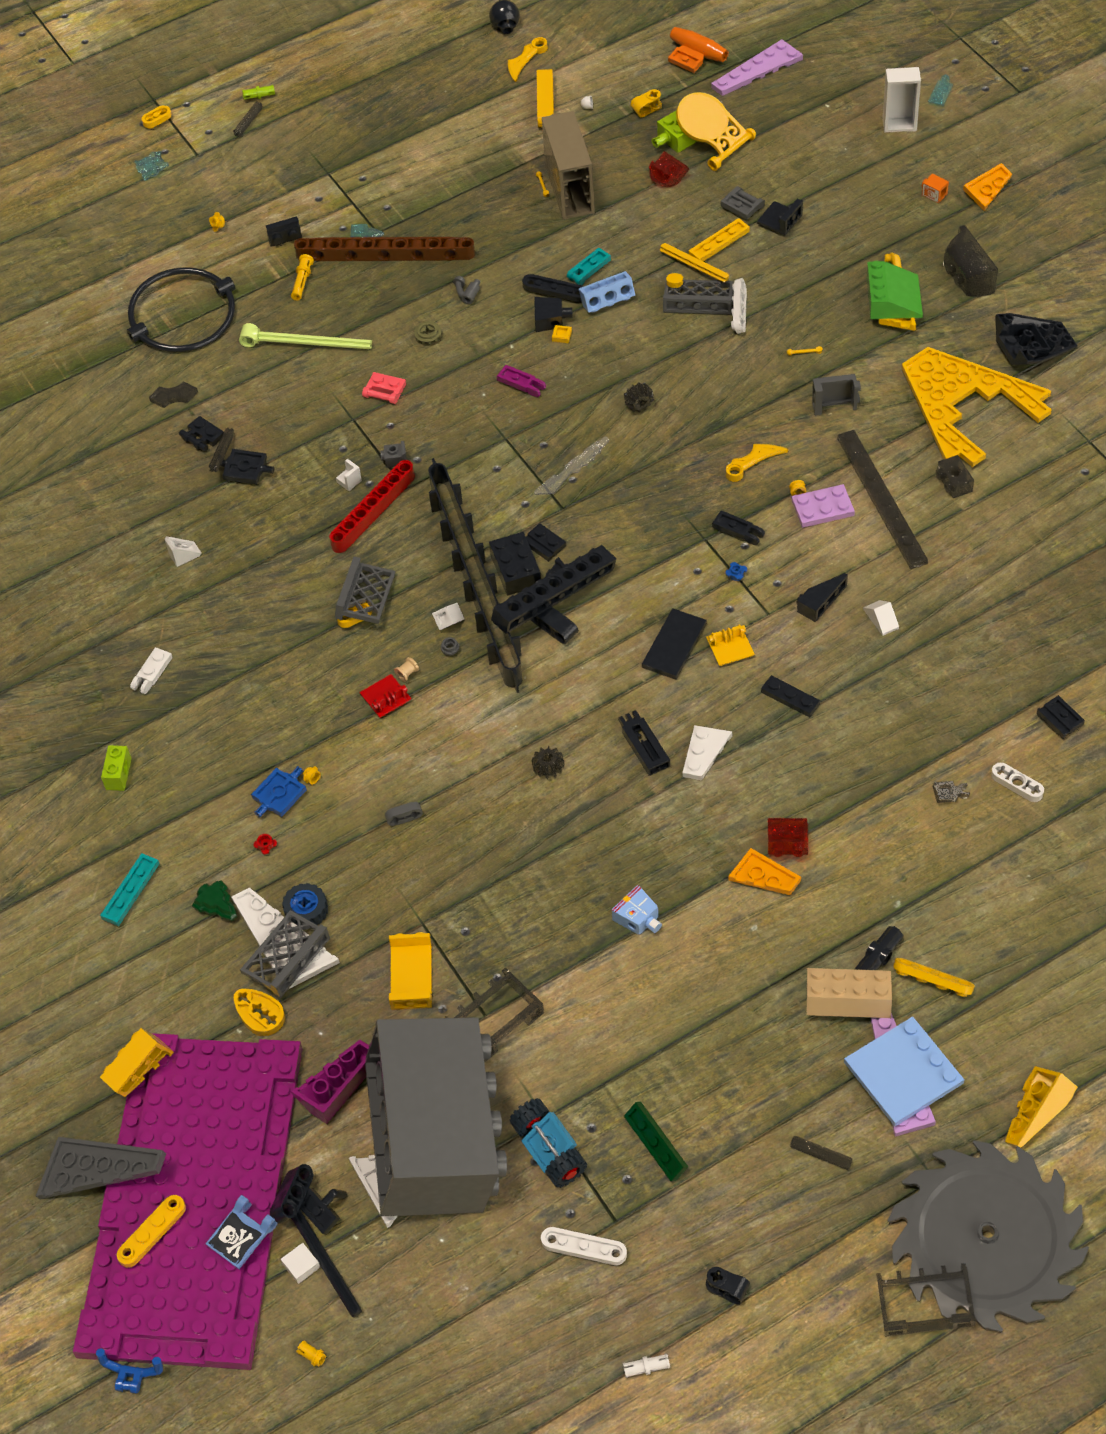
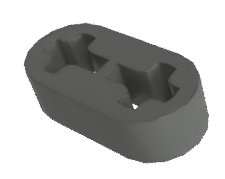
M410 802L389 809L385 813V818L388 825L396 826L418 819L422 816L423 811L420 803Z

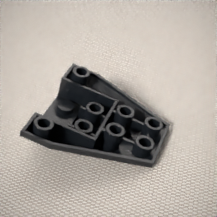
M1013 313L996 314L995 316L996 342L1011 365L1043 363L1076 349L1078 346L1062 322Z

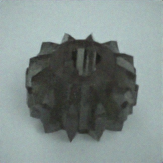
M638 382L636 385L632 384V387L627 388V392L624 393L625 404L633 412L636 410L640 412L642 409L646 410V407L651 406V402L654 401L653 391L646 383L641 384Z
M549 746L545 750L541 747L540 752H535L531 760L534 773H538L539 777L545 775L547 780L549 776L556 778V773L561 774L562 768L565 766L562 752H558L557 748L551 750Z

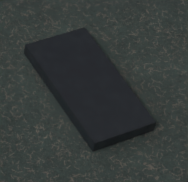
M672 608L643 660L642 668L677 679L702 634L707 620Z

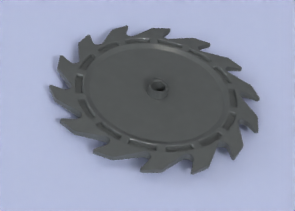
M974 1140L973 1144L981 1154L980 1157L974 1158L951 1149L934 1152L932 1156L945 1163L946 1166L944 1168L914 1171L902 1181L903 1185L917 1186L919 1191L896 1204L888 1218L889 1223L904 1219L907 1222V1225L892 1245L893 1264L895 1265L905 1255L910 1256L912 1264L909 1287L916 1300L920 1301L925 1287L931 1288L941 1315L955 1326L958 1325L956 1310L963 1308L982 1328L1002 1333L1003 1329L995 1319L996 1314L1000 1313L1025 1323L1044 1320L1045 1316L1031 1307L1032 1303L1059 1301L1072 1293L1076 1287L1062 1285L1058 1282V1278L1082 1265L1089 1247L1086 1246L1077 1250H1072L1069 1247L1070 1242L1083 1224L1082 1205L1079 1204L1070 1214L1063 1211L1065 1183L1057 1169H1054L1051 1181L1045 1183L1041 1179L1033 1156L1019 1146L1016 1147L1018 1162L1012 1163L992 1144ZM985 1231H989L993 1234V1236L987 1238L984 1237L982 1233Z

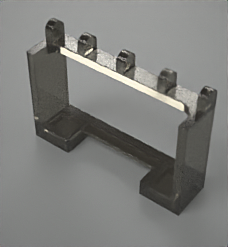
M507 968L502 970L505 976L497 983L492 979L488 981L491 988L481 996L477 992L473 993L475 1001L464 1008L460 1004L457 1007L460 1013L454 1017H467L507 983L530 1004L490 1037L491 1057L498 1052L497 1043L522 1022L529 1026L544 1014L543 1003Z
M961 1263V1271L947 1273L946 1266L943 1265L941 1266L942 1274L925 1276L923 1268H918L919 1276L902 1278L900 1270L896 1271L897 1279L882 1280L881 1273H876L885 1337L975 1326L976 1321L966 1263ZM963 1278L968 1313L952 1314L950 1318L906 1322V1320L888 1322L883 1287Z

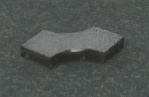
M183 381L180 385L172 388L159 386L149 397V400L165 408L175 402L188 403L198 393L196 387Z

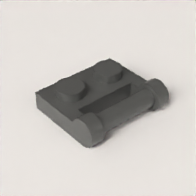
M739 186L735 187L721 200L722 207L746 220L758 209H762L765 204V200L758 199L744 192Z

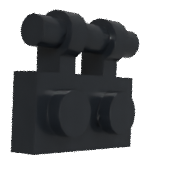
M198 416L187 426L188 431L182 429L179 432L184 441L192 443L196 449L204 452L208 450L207 444L213 447L225 437L224 431L201 416Z

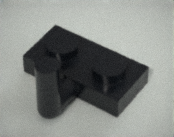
M309 1188L300 1209L322 1234H328L340 1219L329 1204L335 1198L345 1199L347 1192L331 1189L322 1198L315 1189Z

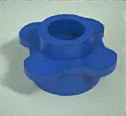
M732 562L729 570H726V575L734 581H739L744 577V573L747 572V567Z

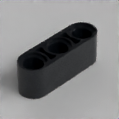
M553 607L531 619L534 624L562 644H566L579 632L578 627L573 621Z
M302 1164L287 1172L270 1208V1216L278 1224L290 1220L297 1215L314 1176L313 1170L309 1165Z

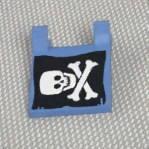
M243 1195L238 1198L233 1210L206 1242L208 1247L238 1269L242 1267L264 1237L273 1231L278 1224L270 1215H266L261 1225H259L244 1214L252 1204Z

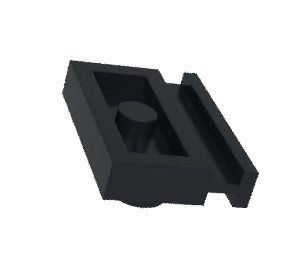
M297 216L265 225L270 247L302 238Z
M541 523L527 533L526 536L531 550L548 562L552 556L555 557L566 547L565 540Z
M1059 695L1044 704L1042 708H1038L1036 713L1062 739L1067 734H1071L1083 726L1085 722Z

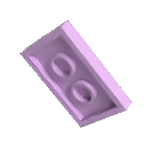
M844 484L794 495L791 498L802 528L855 515Z

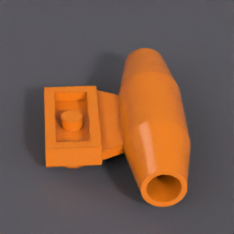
M674 27L670 33V39L679 44L680 47H676L668 57V61L692 73L699 69L703 64L704 58L725 62L729 52L727 49L714 40L694 31Z

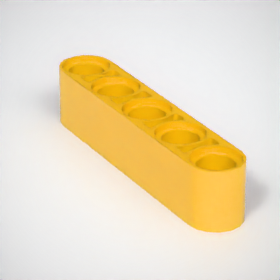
M552 69L537 70L538 128H542V117L554 114Z

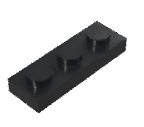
M772 675L761 687V693L809 718L820 705L819 699Z

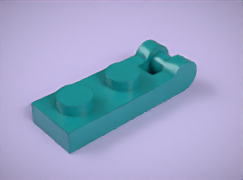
M597 248L570 269L566 277L571 281L574 280L578 285H583L586 279L611 261V255L601 248Z

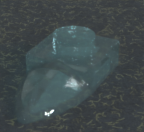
M351 224V237H381L384 235V232L370 228L368 224Z

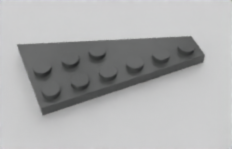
M58 1137L36 1197L44 1199L159 1174L166 1153L163 1150Z

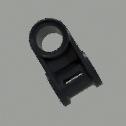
M721 1267L709 1269L706 1279L707 1290L733 1304L739 1305L742 1303L750 1282L745 1277L733 1274Z

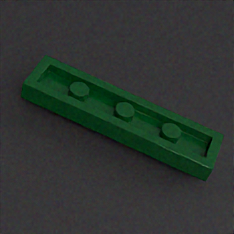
M635 1102L626 1112L624 1118L671 1182L677 1181L686 1171L688 1165L642 1102Z

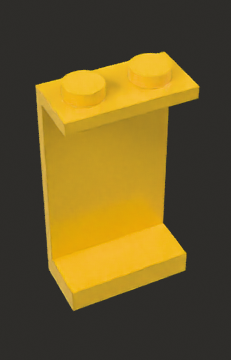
M418 932L406 935L402 933L389 935L391 946V993H389V1003L391 1010L432 1008V950L430 933Z

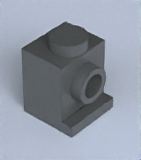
M401 441L400 444L384 445V450L380 451L381 460L385 461L386 468L395 467L400 461L407 460L404 441Z

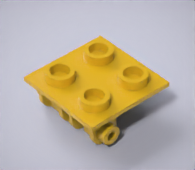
M739 624L732 629L727 628L726 631L722 629V631L716 633L712 632L711 635L706 637L719 666L755 656L745 635L746 628L744 625L741 626Z

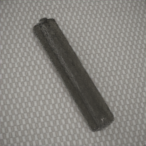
M256 101L233 130L235 136L240 137L262 110L261 102Z
M794 1136L791 1140L790 1147L846 1170H849L852 1165L853 1159L849 1156L798 1136Z

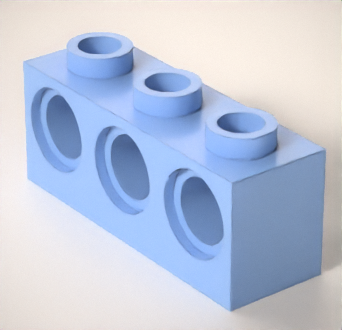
M626 271L579 288L583 307L588 313L596 312L600 308L612 306L616 302L625 301L635 296L632 278Z

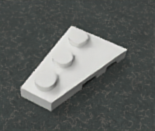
M694 725L683 769V777L702 780L713 765L717 755L724 749L726 742L731 739L732 731Z

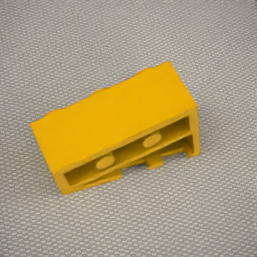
M140 1028L139 1031L132 1035L129 1043L118 1052L114 1061L106 1066L100 1078L116 1093L126 1097L145 1080L143 1075L151 1068L156 1070L160 1066L158 1062L166 1055L171 1056L174 1051L157 1036Z

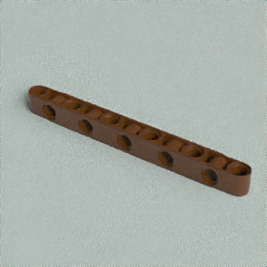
M470 237L300 238L294 242L296 258L298 260L303 254L310 255L314 261L470 260L475 257L474 240Z

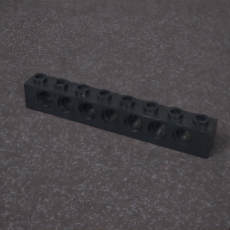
M603 545L592 548L587 554L577 557L575 561L565 564L556 572H551L546 578L539 579L534 585L524 588L515 596L512 595L503 603L495 605L492 610L491 621L507 634L612 572L617 558Z

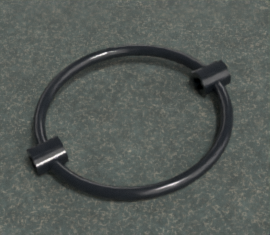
M190 267L168 269L151 276L135 290L129 301L128 321L131 328L127 329V334L132 342L141 340L153 348L168 352H187L211 344L225 333L234 318L235 299L232 291L236 288L233 280L230 277L221 279L206 270ZM179 274L199 275L214 281L215 284L213 285L219 297L227 296L229 307L224 323L206 339L187 345L162 344L147 337L149 332L143 322L136 323L134 316L136 302L143 291L156 281Z

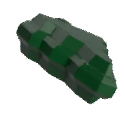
M222 880L216 881L211 885L206 883L198 889V897L192 904L195 910L200 913L206 912L209 915L217 914L221 919L233 921L237 918L235 908L230 903L231 896L227 892L228 887Z

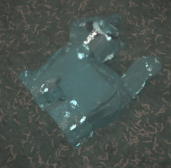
M153 151L148 157L134 161L136 170L142 174L144 181L150 177L157 176L160 171L169 166V163L164 162L162 159L161 151Z

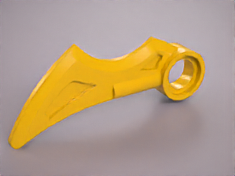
M537 37L533 39L532 43L524 46L520 56L508 60V70L515 82H517L523 67L536 53L542 54L547 51L548 45L545 38Z
M753 444V449L748 455L742 458H734L727 465L726 478L732 482L740 481L746 469L766 458L788 453V449L770 444ZM732 470L739 471L738 474H731L730 472Z

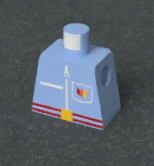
M639 885L612 909V920L636 934H641L647 928L656 933L662 926V923L657 920L659 916L657 905Z

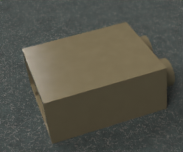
M574 111L555 113L542 117L545 167L562 219L594 214L592 163Z

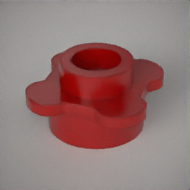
M261 834L253 845L255 849L261 850L262 854L266 855L269 854V850L277 846V841L275 839L272 840L269 834Z

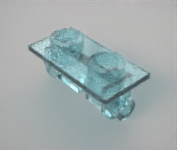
M945 74L941 76L940 81L938 80L928 102L944 106L953 87L948 75Z

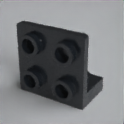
M797 198L789 207L774 201L757 220V224L786 235L803 215V200Z

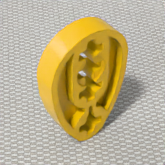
M239 989L235 992L233 998L237 1013L241 1021L252 1033L258 1036H270L282 1028L285 1022V1013L278 1000L254 989ZM241 997H242V998H247V1001H244V1000H241V1001H240L239 998H241ZM254 1009H261L263 1015H268L271 1021H276V1024H269L266 1018L262 1019L260 1013L254 1012Z

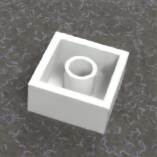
M304 1243L281 1258L283 1266L298 1284L320 1268L319 1262Z

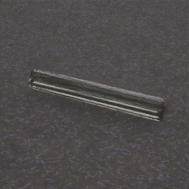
M233 428L225 429L209 464L210 472H218L234 437Z

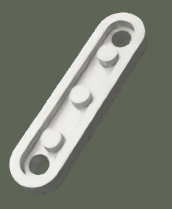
M743 278L736 279L732 285L734 291L732 302L734 307L731 310L733 316L731 327L737 334L743 333L746 330L747 288Z
M555 1227L546 1228L541 1234L542 1246L548 1251L611 1265H620L627 1258V1249L619 1241ZM552 1238L556 1239L554 1243L548 1242ZM613 1253H619L620 1256H619V1257H613L612 1254H613Z

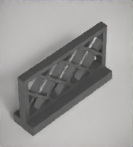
M683 280V285L679 288H671L665 284L663 312L731 314L732 285L734 281L723 283L714 280ZM684 290L685 292L681 294L678 291ZM700 290L702 293L697 294L695 292ZM718 291L719 293L715 295L712 292Z
M353 557L336 604L335 619L342 620L343 616L379 624L396 571L360 563L361 558ZM362 570L369 571L371 574L365 576ZM386 575L390 576V578L383 580L380 576ZM376 578L378 582L372 584L369 580ZM365 582L367 586L360 588L358 584ZM382 586L385 590L378 592L376 588ZM371 590L374 594L367 596L365 592ZM360 594L363 598L356 600L353 596ZM378 598L381 602L374 604L371 600ZM367 602L369 607L363 609L360 604ZM354 606H356L358 609V611L348 610L349 608H352ZM374 610L377 616L368 615V612Z
M290 910L240 969L241 973L270 989L275 996L281 998L329 941L330 936L327 927L321 924L318 926ZM292 918L298 921V926L287 928V924ZM310 928L314 930L310 936L303 937L302 930ZM299 931L300 938L289 940L288 933ZM285 934L286 941L275 943L274 939L277 935ZM301 943L299 950L290 952V945ZM287 946L288 953L276 955V948ZM273 949V956L262 958V953L265 950ZM289 959L285 966L278 967L277 960ZM274 961L275 968L264 970L263 963ZM260 964L261 971H249L252 965ZM276 973V977L271 983L265 980L264 975Z

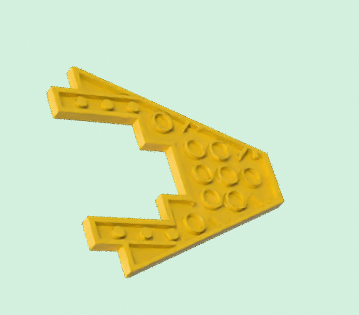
M927 347L902 363V371L947 465L961 457L971 467H974L986 458L984 451L953 426L954 423L962 419V413L953 406L975 391L987 401L1002 393L1037 423L1051 415L1052 409L1042 402L1051 396L1049 389L939 350Z

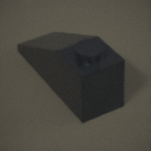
M841 574L808 588L804 594H800L797 598V612L816 622L847 587L848 574Z

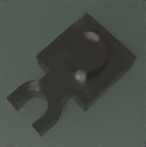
M953 781L934 782L933 790L937 803L956 802L958 797L968 798L970 792L962 791L966 790L968 784L962 783L955 786Z

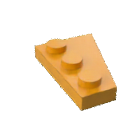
M1001 163L965 184L963 190L985 211L1011 179L1012 173Z
M750 848L728 876V880L791 895L801 882V876Z

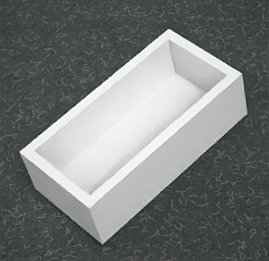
M919 67L886 69L882 119L884 133L917 131L921 87Z

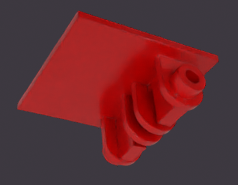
M392 674L359 692L379 718L412 700L407 694L406 686H401Z

